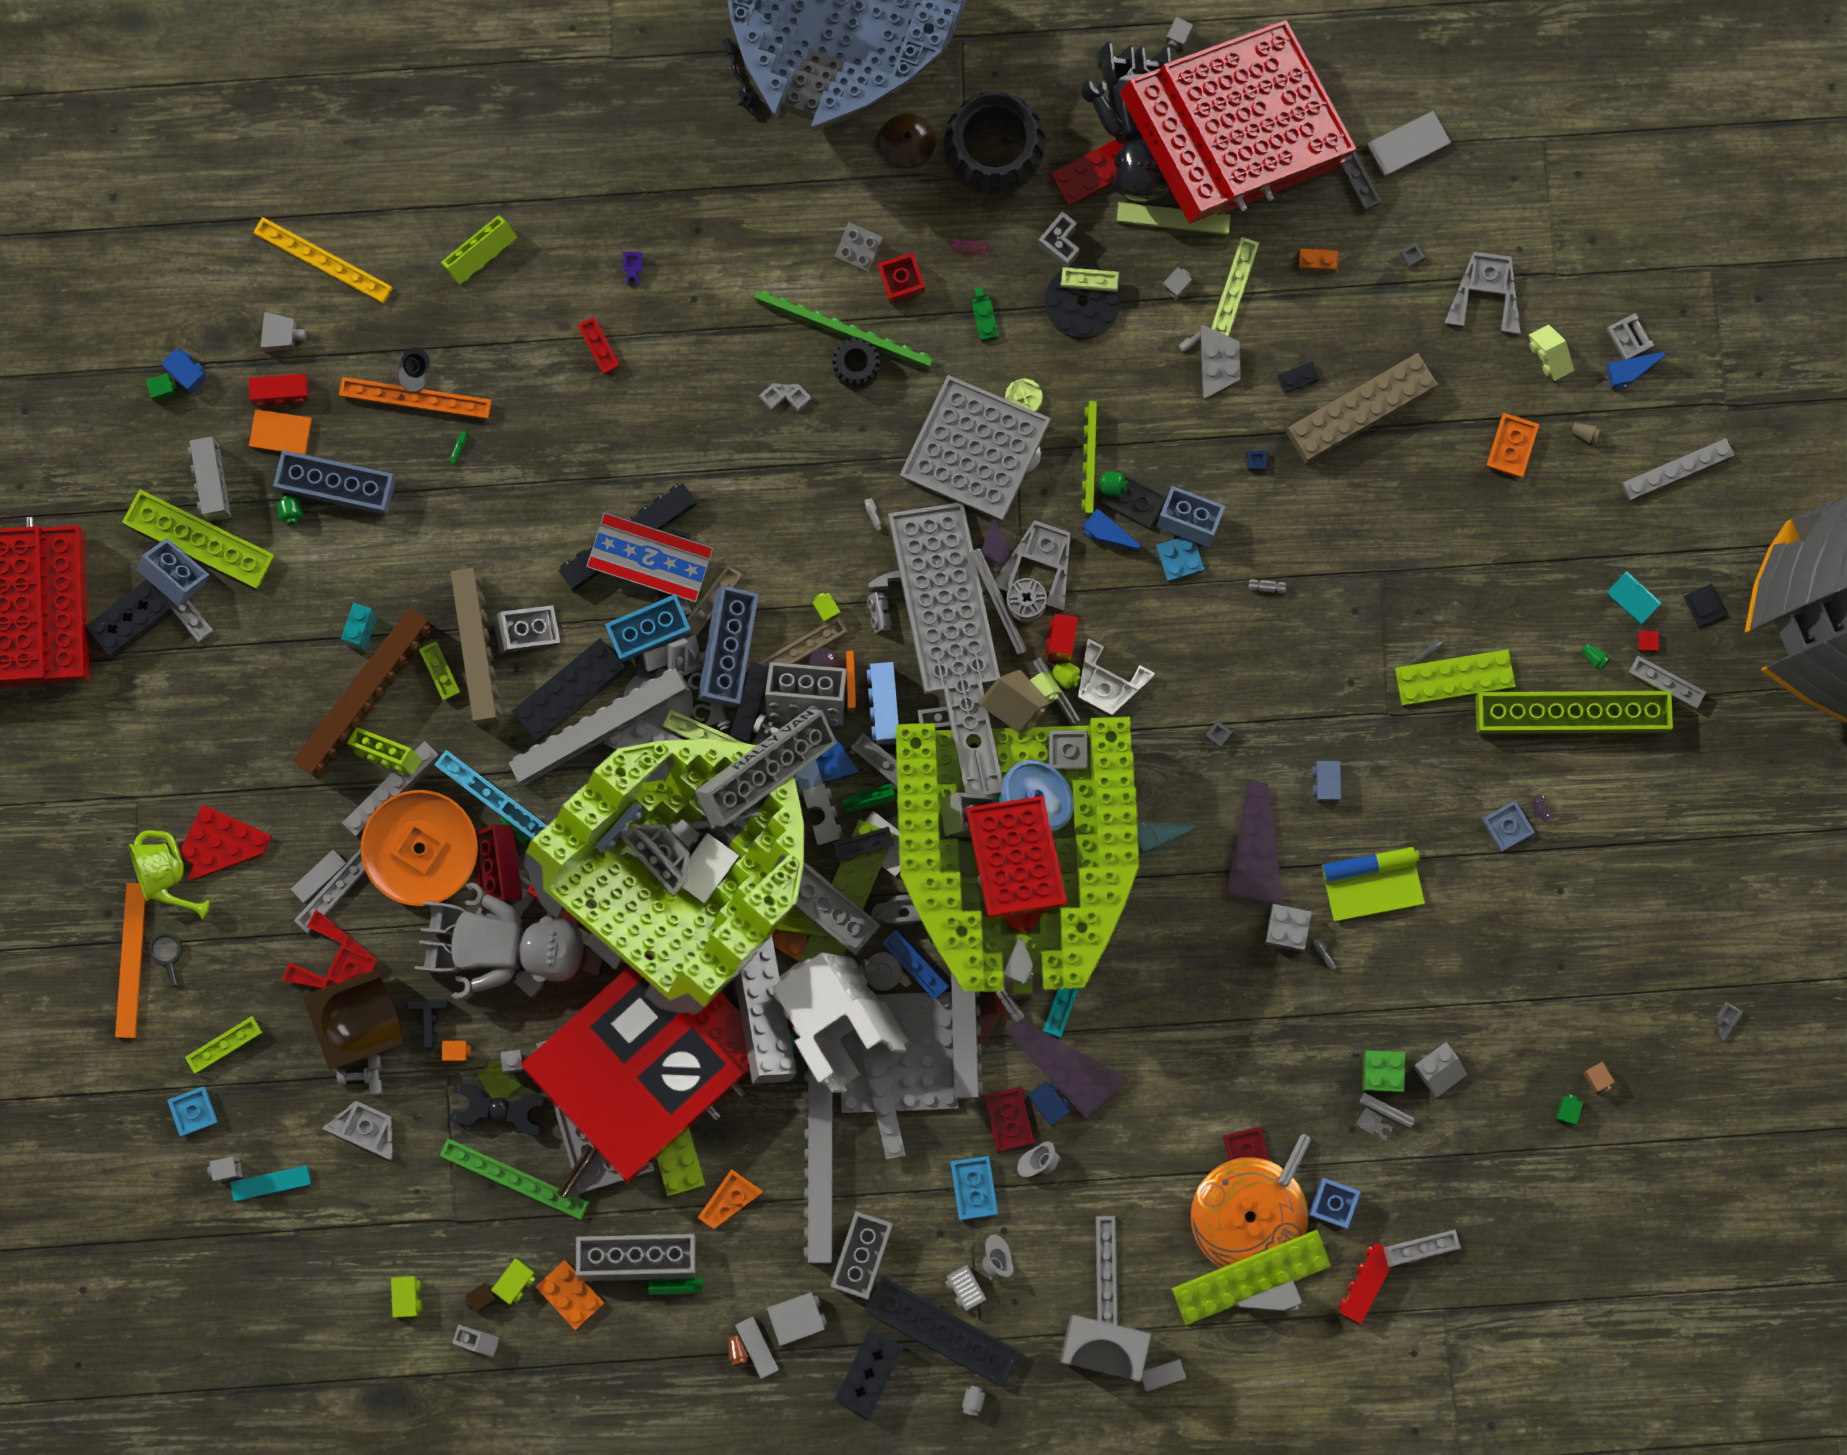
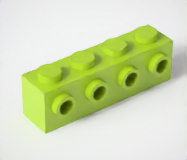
M498 215L441 263L451 277L460 285L462 282H466L473 273L482 269L490 259L497 257L499 252L505 247L510 246L517 236L508 223Z
M356 727L347 742L354 750L353 753L362 759L367 757L374 764L379 762L387 769L392 767L402 775L407 773L413 776L423 760L411 748Z

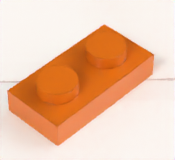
M1300 248L1299 269L1336 271L1338 251Z

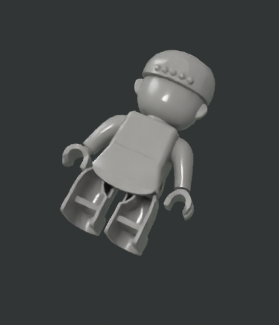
M469 883L466 887L472 892L477 891L478 896L474 901L466 900L465 905L469 907L482 905L494 913L500 920L485 918L451 904L423 901V905L431 910V921L429 929L421 928V931L426 934L453 935L452 944L420 940L419 944L423 945L426 949L424 967L415 966V970L425 973L449 974L462 970L493 969L485 975L472 979V981L456 976L455 981L465 983V990L462 993L455 992L451 996L454 999L466 1000L471 998L474 992L491 989L507 983L514 976L515 970L519 969L520 963L528 973L533 975V979L538 982L569 980L576 975L584 956L582 934L576 925L569 921L554 920L547 916L524 930V927L521 926L520 915L514 907L486 894L485 890L475 883Z

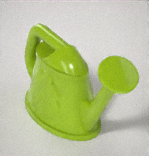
M148 830L140 833L135 838L134 845L129 844V851L146 902L153 899L194 910V912L200 915L202 920H205L210 900L196 904L176 898L167 891V888L178 884L184 872V865L174 837L164 831ZM146 838L164 839L169 844L172 856L166 843L142 845V842Z

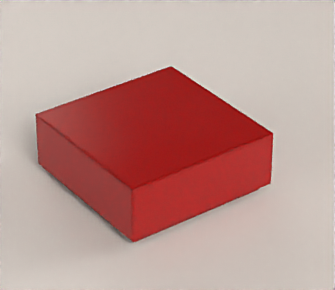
M1658 631L1638 632V651L1659 650Z

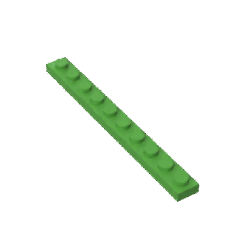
M757 290L754 297L756 303L850 340L852 338H856V340L863 338L864 342L868 340L871 342V346H875L878 351L930 371L932 359L926 353L920 352L918 354L913 352V349L908 346L902 345L901 347L895 345V342L890 339H880L875 333L869 331L867 333L862 332L855 325L847 326L842 324L843 322L837 318L829 319L819 311L811 312L801 304L793 305L786 298H775L768 291L763 290L760 292Z

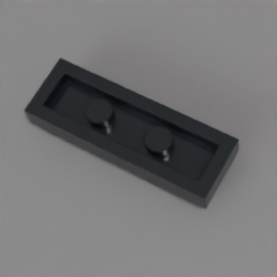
M889 826L833 843L839 862L894 846Z

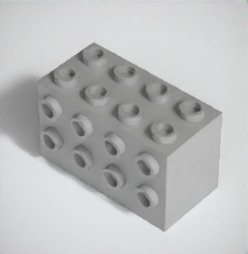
M770 662L765 693L767 719L773 721H792L807 709H817L823 711L830 726H843L847 699V669Z

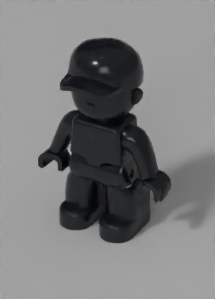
M1108 41L1096 54L1097 66L1102 70L1104 81L1096 89L1093 83L1086 79L1081 88V95L1087 102H1092L1107 133L1115 137L1117 143L1124 144L1114 157V164L1117 167L1115 170L1116 177L1112 183L1114 191L1134 201L1142 202L1157 199L1168 194L1171 189L1119 93L1130 79L1160 69L1164 64L1171 62L1170 47L1165 46L1154 58L1146 60L1144 46H1140L1134 52L1133 45H1129L1120 55L1113 57L1112 42ZM1106 88L1109 90L1108 101L1105 96H1102L1106 92Z

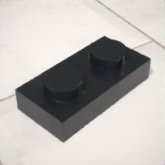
M1313 361L1277 375L1284 394L1320 379Z

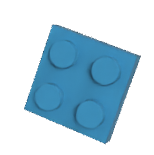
M1180 537L1156 545L1167 582L1204 571L1195 542Z
M205 1086L167 1100L180 1137L218 1123Z

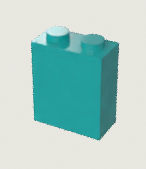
M353 603L341 640L347 647L366 653L378 619L372 608Z

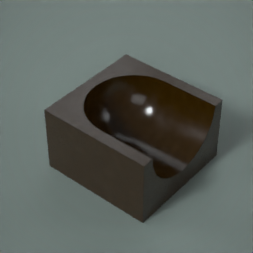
M381 967L303 996L329 1070L402 1045L407 1041Z

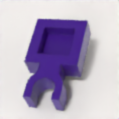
M623 252V271H628L626 284L630 285V278L635 277V284L639 285L637 271L643 272V252Z

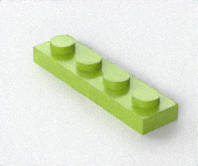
M251 1016L185 1058L194 1074H198L263 1034L254 1017Z

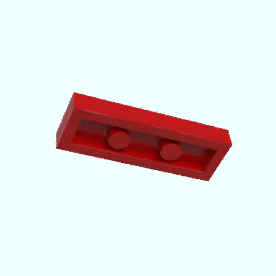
M593 316L578 324L577 326L602 374L605 375L619 368L620 365L595 317Z

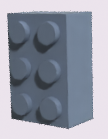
M1172 486L1156 528L1210 548L1225 506Z
M168 538L142 555L136 568L140 574L177 606H180L202 590L209 576L206 571Z

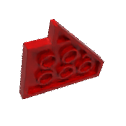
M202 804L179 851L181 859L194 864L187 879L193 881L263 855L273 836Z

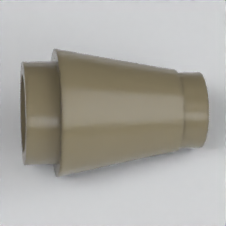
M1574 423L1571 433L1589 444H1596L1601 429H1598L1597 426Z

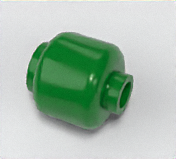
M1107 471L1101 475L1099 489L1102 490L1104 495L1120 497L1123 492L1127 491L1128 481H1125L1124 474Z
M285 496L277 503L278 518L281 522L286 523V525H295L297 521L302 519L301 501L296 499V497Z

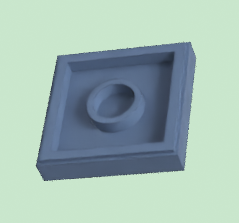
M1516 800L1481 819L1501 853L1535 834Z

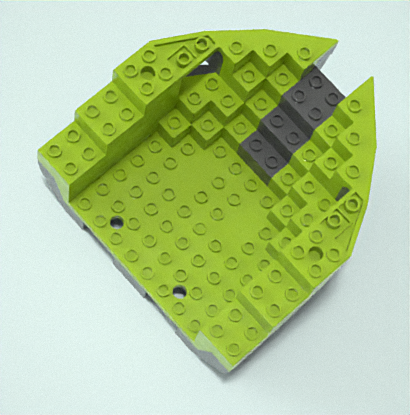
M710 739L656 741L619 748L593 771L588 783L563 804L557 818L532 839L526 851L525 869L528 870L529 878L541 905L556 918L565 910L572 914L592 932L586 945L614 969L624 961L627 962L651 983L645 996L661 1009L682 1013L690 1012L693 1015L700 1012L742 971L796 904L804 860V822L794 775L740 814L744 815L760 811L761 815L734 820L724 827L695 829L700 836L690 852V856L707 833L739 855L737 861L706 903H703L683 887L675 895H672L622 840L621 836L616 839V845L610 851L601 852L595 846L634 803H639L644 810L641 812L642 816L640 819L628 826L629 830L633 825H665L669 829L674 823L678 824L681 820H684L687 824L708 820L695 791L757 745ZM586 903H590L595 909L588 908ZM645 954L650 955L654 960L646 959Z

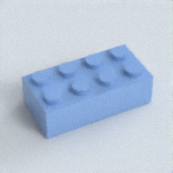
M893 662L870 664V669L867 670L868 684H872V688L868 689L869 702L874 705V707H870L871 722H875V726H871L873 741H877L878 746L896 744V725H898Z

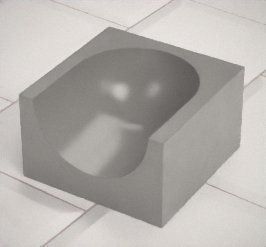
M1070 1315L1060 1362L1140 1381L1151 1334Z

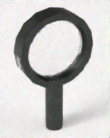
M165 932L154 936L150 941L149 954L156 963L166 965L170 985L173 987L178 985L173 964L181 957L183 948L178 937Z

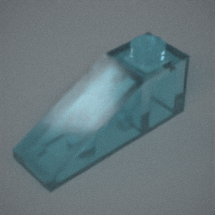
M1145 821L1137 825L1138 845L1141 852L1145 853L1195 830L1196 826L1195 824L1150 822L1146 824Z

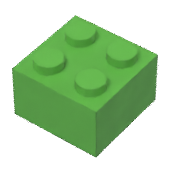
M1364 1051L1362 1091L1404 1092L1405 1052Z

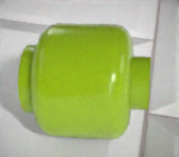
M1058 662L1052 671L1053 678L1057 684L1066 689H1070L1073 686L1076 687L1081 681L1079 676L1080 669L1072 663Z

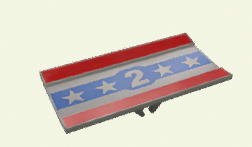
M604 512L586 567L671 595L676 594L677 597L696 602L713 547Z

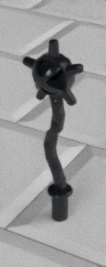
M726 38L723 40V43L727 50L726 55L731 57L732 73L743 88V92L738 90L741 97L737 105L755 114L754 107L761 106L762 104L757 101L754 90L748 91L745 80L737 71L735 55L737 50L733 48L730 38Z

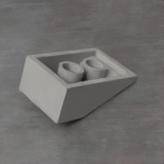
M553 605L504 611L493 616L499 654L560 643Z
M1289 1281L1266 1292L1236 1303V1307L1285 1310L1287 1313L1298 1309V1304L1302 1303L1294 1282Z

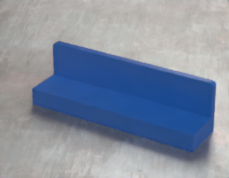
M896 929L882 942L934 1000L947 988L951 987V984L900 929Z

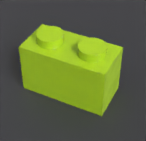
M515 1258L492 1288V1291L507 1303L512 1305L515 1302L517 1304L524 1295L521 1293L526 1286L529 1288L536 1279L533 1277L535 1272Z
M417 1276L392 1277V1317L419 1316V1312L422 1311L421 1300H418V1292H421V1281L417 1280Z

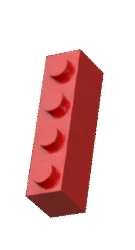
M1374 1243L1373 1246L1369 1245L1365 1252V1256H1367L1365 1262H1361L1356 1270L1358 1274L1356 1280H1351L1347 1287V1291H1349L1347 1297H1343L1337 1307L1340 1309L1339 1314L1358 1324H1362L1391 1268L1388 1267L1384 1247L1378 1243Z

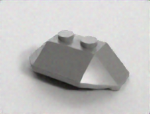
M633 825L622 837V840L672 895H675L687 882L690 853L665 825Z

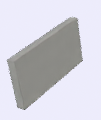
M1434 111L1367 143V147L1382 175L1386 177L1449 146L1451 142Z

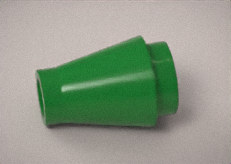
M1588 643L1581 650V653L1584 654L1595 669L1602 670L1610 660L1607 653Z

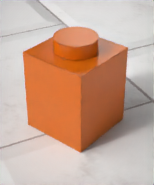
M442 1041V1061L468 1062V1057H471V1045H468L467 1041Z

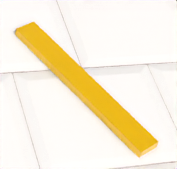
M263 217L253 232L255 236L382 304L386 302L393 290L392 286Z

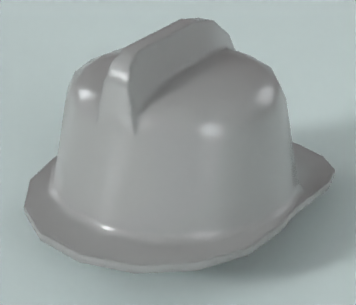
M1049 1141L1044 1142L1026 1152L1020 1158L1017 1171L1022 1177H1031L1038 1173L1049 1174L1056 1168L1061 1158L1055 1152L1053 1143Z
M989 1236L985 1242L986 1255L982 1261L985 1272L989 1275L990 1280H995L1002 1276H1011L1013 1274V1265L1009 1246L1000 1236Z

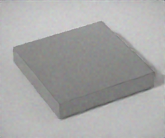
M1049 731V765L1056 770H1088V731Z

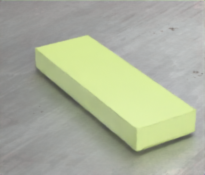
M1063 267L1061 287L1117 292L1119 272Z

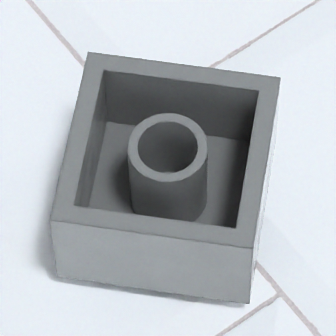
M1273 904L1265 945L1303 952L1305 950L1312 912Z

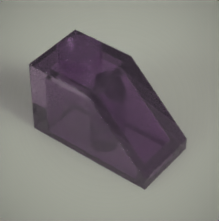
M992 520L981 552L987 562L1001 566L1003 561L1007 562L1010 551H1007L1008 544L997 522Z

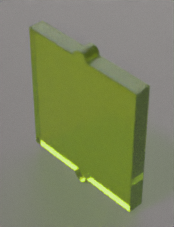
M501 1059L494 1063H489V1066L477 1072L492 1099L509 1096L512 1091L522 1086L515 1073H502Z

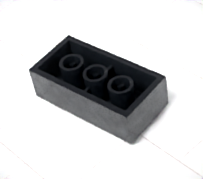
M146 579L86 625V628L108 656L115 659L174 612ZM147 605L148 608L144 610L142 607ZM130 616L133 619L131 622L127 621ZM114 628H116L117 630L116 634L112 633V630Z
M868 1329L834 1401L870 1419L904 1346ZM881 1350V1355H884L883 1359L875 1361L874 1356H872L873 1352ZM872 1368L874 1370L872 1373H875L874 1378L866 1379L864 1371ZM863 1386L866 1395L856 1396L857 1392H855V1389Z

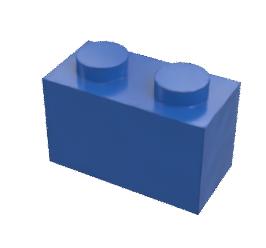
M176 348L161 364L187 391L192 393L207 378L203 373L205 369L199 363L193 364L190 361L192 357L185 350L181 352Z

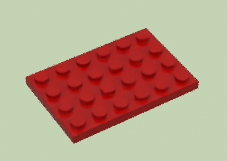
M1044 796L966 808L988 919L1067 906Z

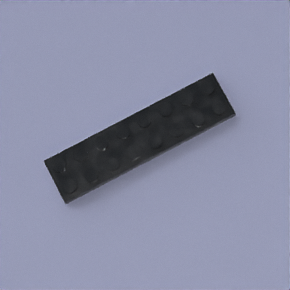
M884 1276L864 1310L1001 1387L1004 1386L1021 1354L1015 1348Z

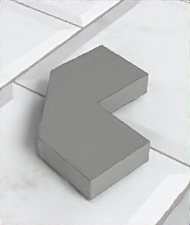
M772 383L759 395V398L771 411L784 399L798 412L812 400V397L799 384L783 385Z

